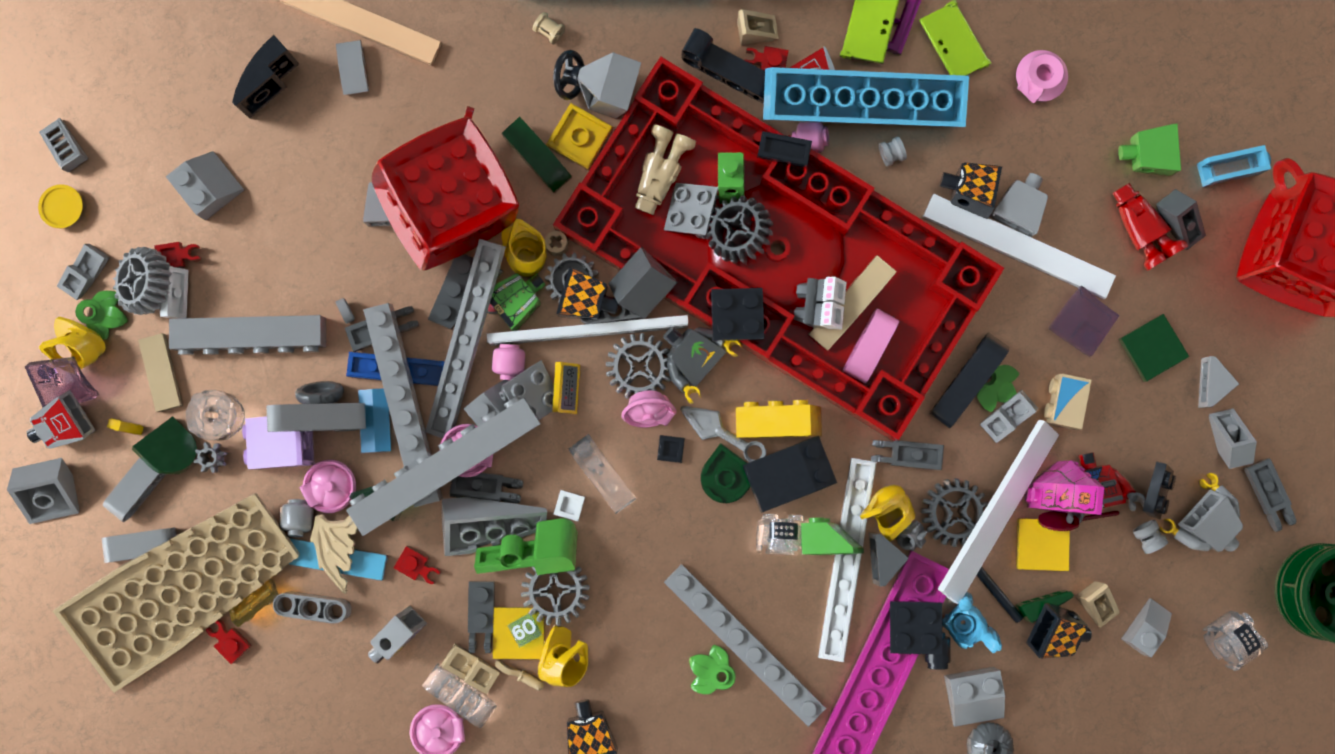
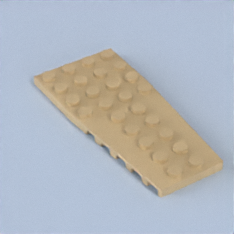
M255 493L123 564L54 609L53 613L113 693H115L183 648L212 623L220 619L226 612L242 602L253 591L260 588L267 580L283 570L294 559H297L300 553L284 530L280 528L279 523L262 499Z

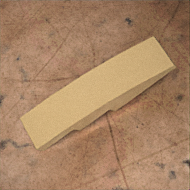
M878 255L875 256L846 290L845 303L841 305L844 307L842 330L813 328L808 335L828 351L883 289L896 271Z

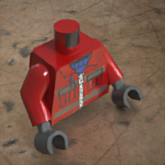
M1094 452L1078 455L1080 464L1085 469L1084 472L1090 473L1091 478L1096 479L1104 486L1102 508L1124 504L1126 500H1129V509L1131 511H1136L1134 502H1139L1144 507L1145 497L1140 493H1136L1129 481L1116 468H1112L1110 465L1097 466ZM1068 512L1066 521L1071 524L1073 516H1076L1079 519V523H1081L1084 514Z

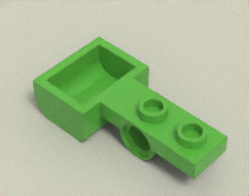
M564 518L539 521L536 524L535 540L525 542L520 536L507 535L503 537L501 545L477 548L474 564L477 574L532 566L535 567L537 575L575 570L578 533L576 526L571 520Z

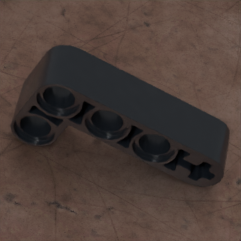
M694 28L682 49V60L691 67L760 103H764L765 71L714 45L713 38L708 33Z
M988 332L929 414L948 428H951L1009 352V346Z

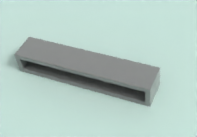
M321 315L169 319V349L178 351V355H194V351H203L204 355H218L219 350H228V354H244V350L253 349V353L257 354L269 353V349H278V353H293L294 348H303V352H319V348H326V318Z

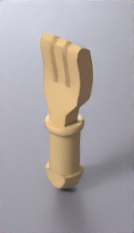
M499 659L496 660L495 666L503 673L517 676V681H521L540 691L544 688L543 681L526 673L525 670L520 671L504 664Z

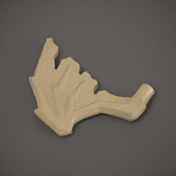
M323 514L317 515L310 542L315 545L319 569L323 568L336 586L346 594L348 591L346 589L348 581L341 576L339 568L343 571H350L352 559L349 554H354L355 540L349 534H356L358 528L350 516L345 520L330 521Z

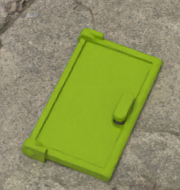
M855 0L840 57L883 64L899 0Z
M956 0L947 3L945 7L919 20L950 75L967 76L978 69L982 70L992 64L960 11Z

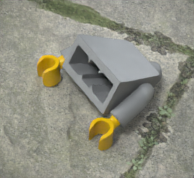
M1208 473L1206 476L1211 480V485L1204 479L1199 480V485L1203 489L1211 488L1212 490H1209L1178 524L1181 528H1176L1173 520L1163 519L1169 522L1171 527L1168 531H1165L1159 526V531L1164 534L1171 533L1175 535L1174 538L1190 549L1206 552L1213 549L1221 552L1225 548L1231 552L1238 548L1239 541L1235 536L1243 529V524L1239 519V502L1223 485H1218L1217 475Z

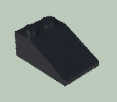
M819 435L742 465L761 513L837 483Z

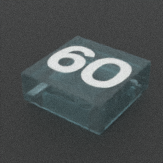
M529 613L507 625L519 648L542 635L533 616Z

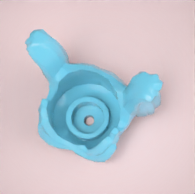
M966 592L963 599L959 602L960 604L949 614H945V617L942 619V625L949 631L954 641L961 648L967 649L968 647H973L975 643L982 641L992 653L1001 651L1002 643L999 634L987 624L982 613L973 606L971 593Z

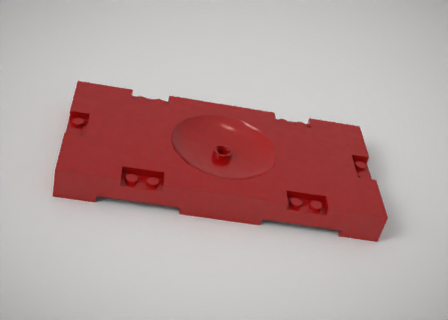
M660 56L636 93L633 103L583 181L578 184L553 223L555 231H561L567 239L617 270H621L633 255L643 247L678 282L663 299L711 329V289L763 288L764 340H738L742 344L743 349L785 375L794 378L889 440H899L923 402L925 394L1005 268L964 242H957L874 191L873 186L813 149L810 150L807 167L757 158L762 131L780 135L784 134L703 85L701 80ZM653 124L673 132V136L665 150L664 159H668L676 134L684 135L696 141V145L692 150H686L681 155L678 163L682 167L677 179L671 184L665 198L660 202L661 205H657L654 215L635 208L639 198L636 195L643 173L642 165L646 154L653 153L655 148V137L651 134ZM741 152L744 153L745 197L748 200L754 198L757 203H761L765 207L764 210L770 213L768 219L773 222V226L768 229L773 232V235L766 237L770 241V245H762L764 253L759 251L755 253L756 260L748 256L747 263L739 260L737 264H733L731 260L726 262L720 256L715 255L714 249L709 247L708 243L710 240L707 238H698L696 234L665 231L664 227L676 183L718 187V153ZM729 189L726 192L732 193L736 192V190ZM717 199L715 207H719L721 209L723 205L720 204L719 199ZM753 215L751 221H753L751 225V230L754 232L756 227V221ZM724 228L723 240L726 243L727 229ZM779 244L783 247L784 252L776 255L771 251L770 246ZM878 255L896 273L827 351L808 335L814 327L794 320L796 307H805L806 299L797 297V285L807 283L808 278L819 280L826 279V277H837L846 282L847 290L875 256ZM878 308L898 319L899 323L872 375L864 384L842 371L871 315Z

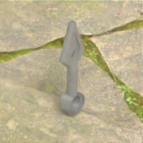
M688 406L680 408L702 440L719 436L742 450L745 459L749 463L755 461L750 459L747 454L748 448L752 445L761 448L762 455L760 458L765 457L766 449L762 443L758 441L748 443L741 438H736V435L723 428L719 411Z

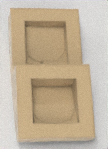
M457 644L453 645L441 664L442 668L464 679L465 683L485 694L488 693L500 674V671Z

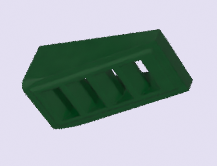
M1060 590L1016 604V607L1023 615L1025 621L1034 623L1037 621L1045 603L1061 606L1072 599L1074 595L1072 591Z

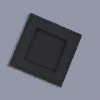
M660 435L657 460L682 463L685 438Z

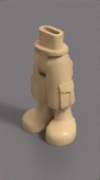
M655 124L651 128V134L655 137V148L653 153L646 154L642 165L643 173L636 195L639 198L635 208L654 215L657 205H661L660 202L665 198L671 184L677 179L682 167L678 163L681 155L686 150H692L696 145L695 140L681 134H676L668 159H664L663 156L673 136V132Z

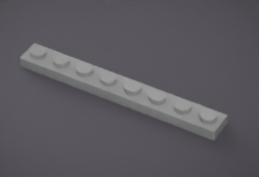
M479 239L426 433L443 438L456 425L506 246Z
M682 564L664 581L808 727L826 709Z

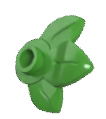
M115 291L98 292L92 300L86 299L81 301L75 310L78 320L86 324L87 328L97 332L104 340L108 339L109 328H117L128 322L125 314L115 307L118 303V299L115 298ZM86 307L93 309L92 316L88 317L84 314Z
M1009 365L998 366L991 375L990 381L986 382L977 394V399L985 410L992 412L996 407L997 401L1005 403L1017 394L1011 382L1020 373Z
M713 645L709 656L698 654L690 657V667L697 676L691 684V688L695 692L711 694L717 689L726 690L734 685L736 674L734 669L729 666V656L723 648ZM721 672H724L726 674V680L724 682L719 680V674Z

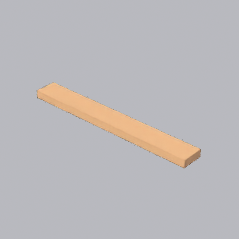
M276 0L430 66H433L442 45L441 41L343 0Z

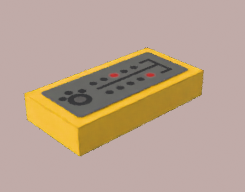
M555 363L552 412L577 414L580 364Z

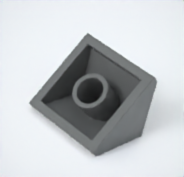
M641 247L608 284L619 305L645 319L678 282Z
M871 532L869 533L872 580L874 584L882 587L888 584L909 558L884 536Z

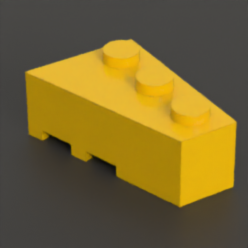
M793 400V405H783V401H768V406H759V402H744V407H736V438L816 437L818 435L822 437L821 407L808 405V400Z

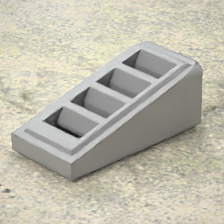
M61 118L39 131L62 170L70 172L88 159ZM60 128L61 131L50 138L48 134ZM64 135L65 138L54 144V141ZM69 143V146L59 151V148ZM71 150H73L74 153H72L71 155H69V156L66 157V158L63 157V156L66 155L68 152H70Z

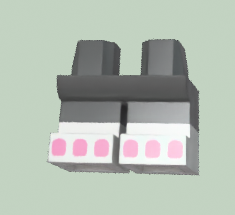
M826 277V279L819 280L808 278L807 283L798 284L797 297L806 299L805 307H796L794 320L814 328L842 330L844 307L841 305L845 303L846 282L837 277Z

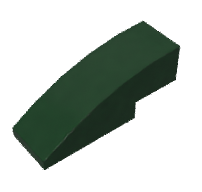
M518 117L501 133L503 138L553 193L558 191L572 178L561 162L521 117Z

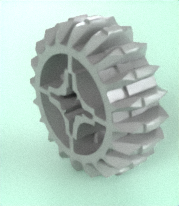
M148 247L131 248L129 253H124L123 260H119V268L115 269L117 272L116 277L113 278L115 280V286L113 287L116 290L115 298L118 299V305L122 306L123 310L137 315H147L154 313L155 309H160L161 303L166 302L165 295L170 293L168 290L171 284L169 277L172 275L168 271L170 264L166 262V256L161 255V252Z
M644 333L640 334V341H636L635 335L630 334L632 342L627 343L623 337L621 338V342L624 345L622 348L618 344L613 345L614 349L618 352L617 354L608 353V356L614 359V362H606L607 367H613V370L606 372L607 377L615 376V379L610 381V385L620 384L616 390L618 394L623 389H626L625 398L628 399L631 392L636 394L641 391H656L655 388L657 386L663 391L666 389L661 381H671L670 377L665 375V372L669 371V368L666 367L669 357L664 359V355L669 352V349L659 350L663 344L661 340L656 345H653L654 336L652 335L649 337L648 342L644 341ZM635 347L650 349L642 357H635L627 352ZM655 355H657L661 364L658 377L648 367ZM622 357L630 365V371L624 380L619 374V362ZM630 359L639 364L645 361L646 365H644V368H646V372L649 375L642 371L634 373L633 369H635V366H633V362ZM637 377H644L652 383L646 387H633L629 385Z
M577 567L574 571H565L574 579L576 585H562L559 582L558 573H550L549 584L540 589H535V586L542 575L535 573L533 576L527 572L525 576L531 579L530 583L522 582L521 586L529 588V592H522L521 597L530 598V600L523 603L524 607L533 605L529 614L532 616L538 611L539 615L536 619L538 622H541L543 617L546 616V625H551L552 618H556L557 626L561 625V617H564L565 621L570 623L571 619L568 616L570 613L578 618L579 613L575 610L578 606L583 610L586 608L584 604L580 603V600H589V596L582 594V591L590 589L589 585H581V582L587 580V576L583 575L579 578L577 576L582 571V568ZM554 578L558 588L563 590L569 589L559 594L557 604L552 594L543 593L552 588ZM576 593L575 600L570 607L561 611L562 598L567 594ZM535 597L550 598L554 612L542 609Z

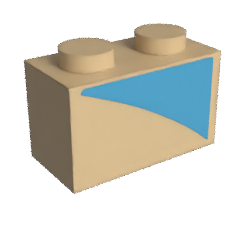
M1067 374L1055 375V379L1052 378L1049 385V393H1052L1050 403L1046 404L1044 410V417L1047 418L1046 422L1049 425L1072 430L1082 429L1092 380Z

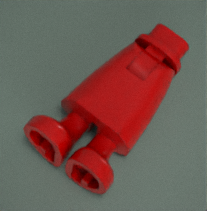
M1130 183L1112 193L1118 202L1116 207L1119 208L1121 219L1137 251L1143 249L1145 253L1144 267L1147 271L1189 246L1185 240L1173 241L1167 236V233L1172 229L1142 195H1139L1140 192H1135ZM1154 241L1158 243L1162 252L1156 249L1153 244Z

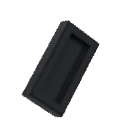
M762 131L757 158L807 167L812 141Z

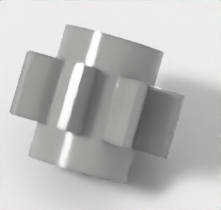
M205 442L204 449L195 450L198 457L194 463L202 465L201 472H207L210 467L212 473H218V466L227 465L224 462V456L228 452L219 450L221 444L216 443L212 448L210 443ZM209 453H211V456L214 458L213 462H210L211 459L208 457Z
M913 520L895 539H897L901 548L914 551L916 547L922 548L926 540L924 537L927 531L924 530L920 522Z

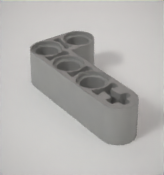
M365 403L266 406L267 432L331 430L339 432L366 429Z

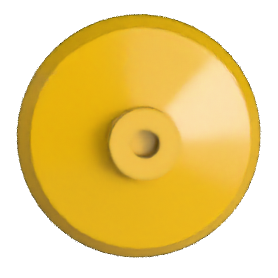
M64 184L49 187L41 195L38 203L41 219L53 228H66L73 225L79 219L83 209L79 193L74 188Z

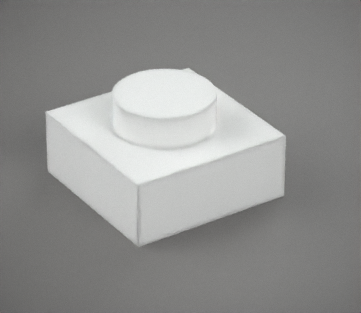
M560 490L554 515L579 521L585 497Z

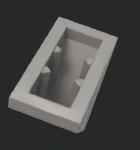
M1214 356L1201 358L1198 408L1213 407L1239 385L1229 371Z

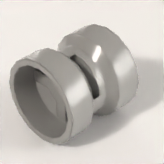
M1150 520L1133 530L1135 537L1141 540L1142 549L1145 554L1153 553L1168 544L1165 535L1159 532V525L1156 520Z

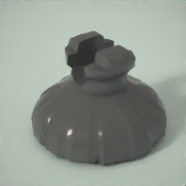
M333 381L313 382L295 390V397L301 404L335 403L341 399L344 388L340 383Z
M987 722L978 725L976 729L973 728L967 739V754L1014 753L1011 734L997 723Z

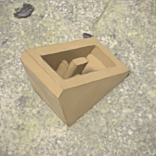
M744 9L739 11L737 24L741 46L779 39L775 15Z
M1094 581L1075 596L1100 628L1120 613L1112 593L1105 583Z

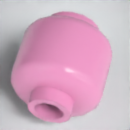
M800 122L796 131H792V137L812 141L811 149L817 153L823 152L825 146L829 145L828 127L824 126L822 122Z
M500 344L499 348L493 350L492 371L500 374V379H513L515 375L525 371V351L520 349V345Z

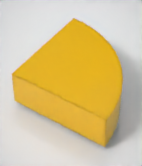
M114 418L109 419L107 428L141 436L144 428L142 425Z

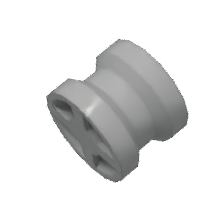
M898 136L889 143H879V152L887 167L893 165L897 160L902 162L907 159L905 147Z

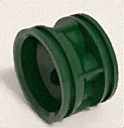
M1315 543L1297 549L1282 563L1275 581V599L1281 615L1292 628L1305 636L1335 643V544ZM1331 560L1334 567L1330 575L1324 576L1322 574V566ZM1311 583H1312L1313 590H1312V593L1310 594V586H1311ZM1319 606H1322L1327 613L1326 620L1323 623H1320L1315 615L1316 609Z

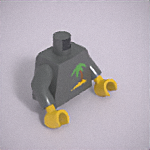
M671 327L663 336L672 346L669 352L665 354L667 358L669 357L666 365L669 368L670 380L682 393H685V397L690 404H694L693 400L689 397L691 393H697L701 398V393L696 386L726 353L724 349L726 348L730 355L736 357L738 355L732 352L731 348L734 345H739L743 348L742 344L738 341H713L712 329L698 327L695 330L688 328L683 334L674 327Z

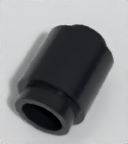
M942 632L943 654H925V662H927V668L948 669V663L951 662V639L945 636V632Z

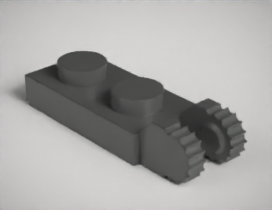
M408 306L396 310V318L410 315L414 312L413 307ZM366 320L345 327L353 352L373 346ZM409 321L406 324L400 325V334L417 328L419 326L418 321Z
M873 440L872 446L892 448L891 457L874 455L871 456V461L891 463L893 466L942 470L944 445L899 440L893 442Z
M1266 458L1245 467L1244 471L1264 513L1267 515L1271 528L1276 532L1282 530V524L1276 513L1278 510H1281L1287 524L1290 526L1296 524L1297 519L1290 506L1292 505L1271 459Z
M480 473L473 477L457 476L451 482L449 494L450 497L456 498L471 497L519 504L521 501L519 494L502 492L503 486L511 489H521L523 481L516 478H507L503 475Z
M469 581V653L476 652L477 633H485V653H491L495 581Z

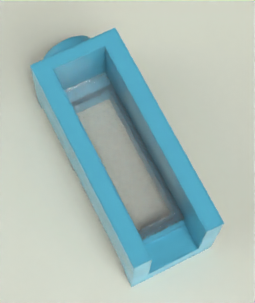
M1265 145L1208 157L1197 163L1202 187L1260 175L1271 169V157L1266 151Z

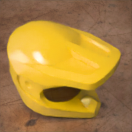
M516 219L512 226L502 231V244L506 246L504 254L508 264L515 273L525 277L534 276L540 272L546 261L545 240L541 233L521 219Z
M61 316L57 317L54 322L57 338L43 341L39 346L42 353L58 366L69 371H79L94 363L104 353L106 348L104 340L97 332L74 320ZM56 345H65L70 351L71 357L67 359L61 357L56 351Z
M889 485L875 493L870 503L860 514V518L865 519L871 516L876 518L880 532L891 542L912 523L915 518V512L904 489L898 485ZM903 515V518L896 525L888 528L894 520Z
M554 626L543 646L538 665V675L540 680L550 685L572 687L579 683L586 673L588 667V645L578 640L576 645L571 648V630L563 626ZM577 653L580 655L578 662L573 658Z

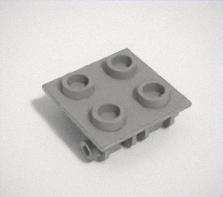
M676 183L664 230L696 234V237L706 239L707 233L710 232L708 224L712 221L711 215L715 213L716 200L719 199L717 195L718 187Z
M542 360L503 384L502 391L499 392L503 401H510L516 396L519 400L525 398L538 420L553 410L554 384Z

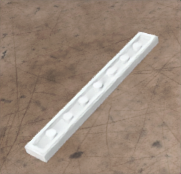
M936 194L932 195L922 217L1102 299L1107 297L1116 277L1114 274L996 221L980 217L954 206L949 200Z
M688 315L488 333L487 343L491 346H497L500 344L669 330L671 327L680 329L688 327Z
M1038 420L940 584L938 590L953 603L960 604L959 602L963 599L1057 440L1059 434L1046 421Z
M851 458L840 526L863 547L867 518L861 519L860 514L871 500L877 462ZM835 554L818 654L819 658L844 662L862 554Z

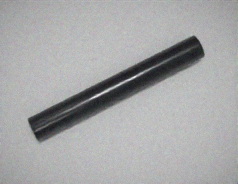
M981 566L976 576L1014 622H1020L1024 618L1023 615Z

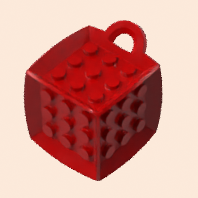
M467 106L464 118L430 130L379 159L372 172L373 187L391 226L413 261L422 271L444 264L477 247L479 239L488 241L508 228L518 215L519 202L497 156L473 122L472 116L475 108Z
M1284 158L1274 164L1273 179L1276 187L1269 193L1253 224L1240 260L1236 279L1254 291L1280 303L1323 317H1335V178L1315 172L1304 173L1294 160ZM1286 172H1290L1296 181V184L1291 188L1287 187L1284 179Z

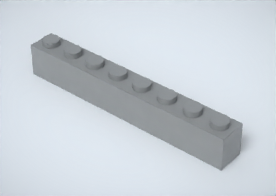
M386 303L363 309L403 465L412 469L418 465L416 459L427 452L431 454L394 307L393 304ZM438 488L414 504V507L440 501L443 499L441 489Z
M517 396L504 404L506 409L499 414L495 410L482 418L484 423L480 426L475 427L474 424L468 426L460 432L461 438L456 441L449 438L438 445L440 451L434 455L427 452L416 459L418 465L412 469H409L408 466L403 467L394 473L396 479L389 483L384 479L372 487L374 492L369 496L365 497L362 493L351 500L352 506L346 511L362 536L540 425V421L526 399L522 398L519 400Z

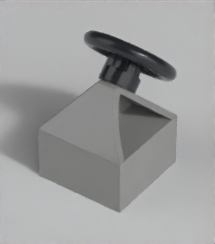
M566 50L558 57L554 65L553 85L558 96L564 100H572L582 91L589 110L616 119L628 110L641 62L611 53L585 66L578 52ZM573 59L576 61L577 66L573 65ZM565 62L563 77L560 79L561 68ZM567 84L574 85V89L569 93L563 90Z

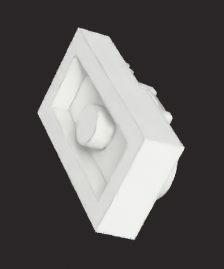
M170 266L168 269L172 273L169 277L171 284L168 290L170 293L165 295L166 302L161 303L160 317L172 319L187 318L189 270Z

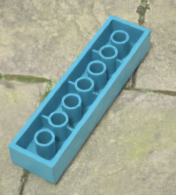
M765 68L763 120L966 127L969 76Z

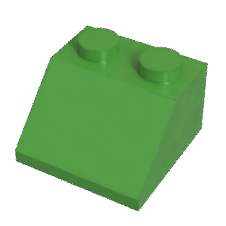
M809 518V523H801L803 555L864 553V548L841 526L830 523L828 518Z

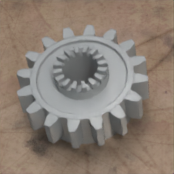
M573 253L570 258L563 254L561 261L555 258L554 262L556 265L554 267L548 266L547 268L551 275L545 276V280L551 284L547 285L546 289L547 291L554 290L550 296L553 300L558 297L561 298L569 267L593 278L598 276L599 272L598 270H591L594 267V263L591 261L587 264L585 255L579 259L576 253Z

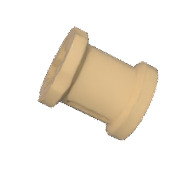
M542 12L536 19L532 29L536 33H542L549 38L550 43L555 44L562 36L565 26L562 23L557 24L548 17L546 12Z
M561 231L548 233L545 238V245L551 255L563 256L568 251V240ZM554 239L556 241L561 240L562 247H553L552 241Z

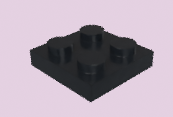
M763 288L711 289L713 341L764 340Z
M1157 461L1143 512L1150 517L1161 519L1162 514L1167 513L1169 500L1166 498L1168 491L1173 490L1175 486L1176 476L1173 475L1174 471L1167 464Z
M890 601V653L942 655V602Z

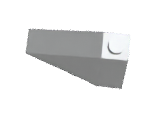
M471 497L442 499L445 556L471 554L476 552L478 547L490 543L492 546L501 544L500 540L507 535L524 537L536 533L537 522L547 520V509Z

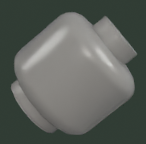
M288 500V503L284 504L280 509V528L288 532V537H303V533L309 532L313 528V507L310 508L306 500Z

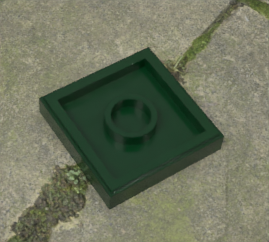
M1164 314L1157 316L1118 339L1144 382L1149 381L1190 357Z

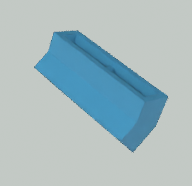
M384 388L358 390L359 403H365L366 429L360 430L361 453L391 451L389 407Z

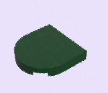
M173 416L132 446V450L153 471L160 474L175 475L183 473L190 468L196 457L195 450L197 449L192 435Z
M721 443L702 468L701 485L704 492L712 500L719 503H732L741 499L750 488L742 466L747 464V462Z

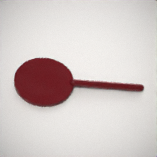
M1050 511L1038 516V523L1042 527L1054 531H1071L1080 525L1079 519L1076 516H1073L1071 524L1067 523L1066 517L1068 513ZM1111 511L1104 512L1101 515H1085L1082 521L1118 516L1120 512Z

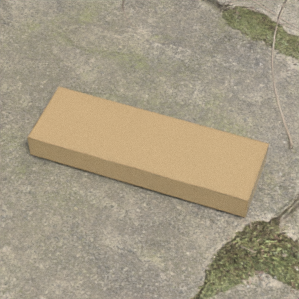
M161 333L139 339L138 342L155 411L162 412L183 406L166 335Z

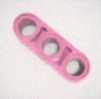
M876 308L842 372L866 384L894 334L899 320Z

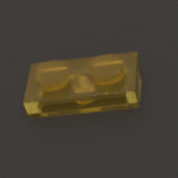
M271 578L256 591H253L244 598L242 602L229 610L231 621L238 628L245 622L250 621L258 611L270 605L278 596L275 582Z

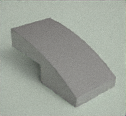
M361 40L337 43L336 51L343 94L369 91L365 70L366 62Z
M90 243L84 244L74 264L68 265L57 287L74 299L79 300L101 273L110 257Z
M1020 390L989 415L980 425L998 443L1014 431L1019 424L1037 412L1039 408L1023 390Z

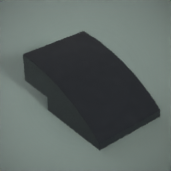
M275 35L268 39L252 57L235 89L232 103L249 118L254 116L287 88L281 79L299 65V62Z

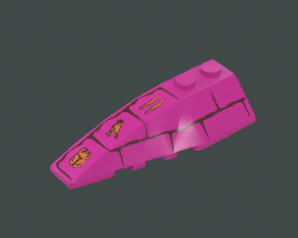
M1057 461L1031 482L1025 492L1024 499L1025 502H1028L1027 508L1101 515L1104 486L1096 479L1091 478L1090 473L1084 472L1085 469L1082 466H1078L1077 461Z

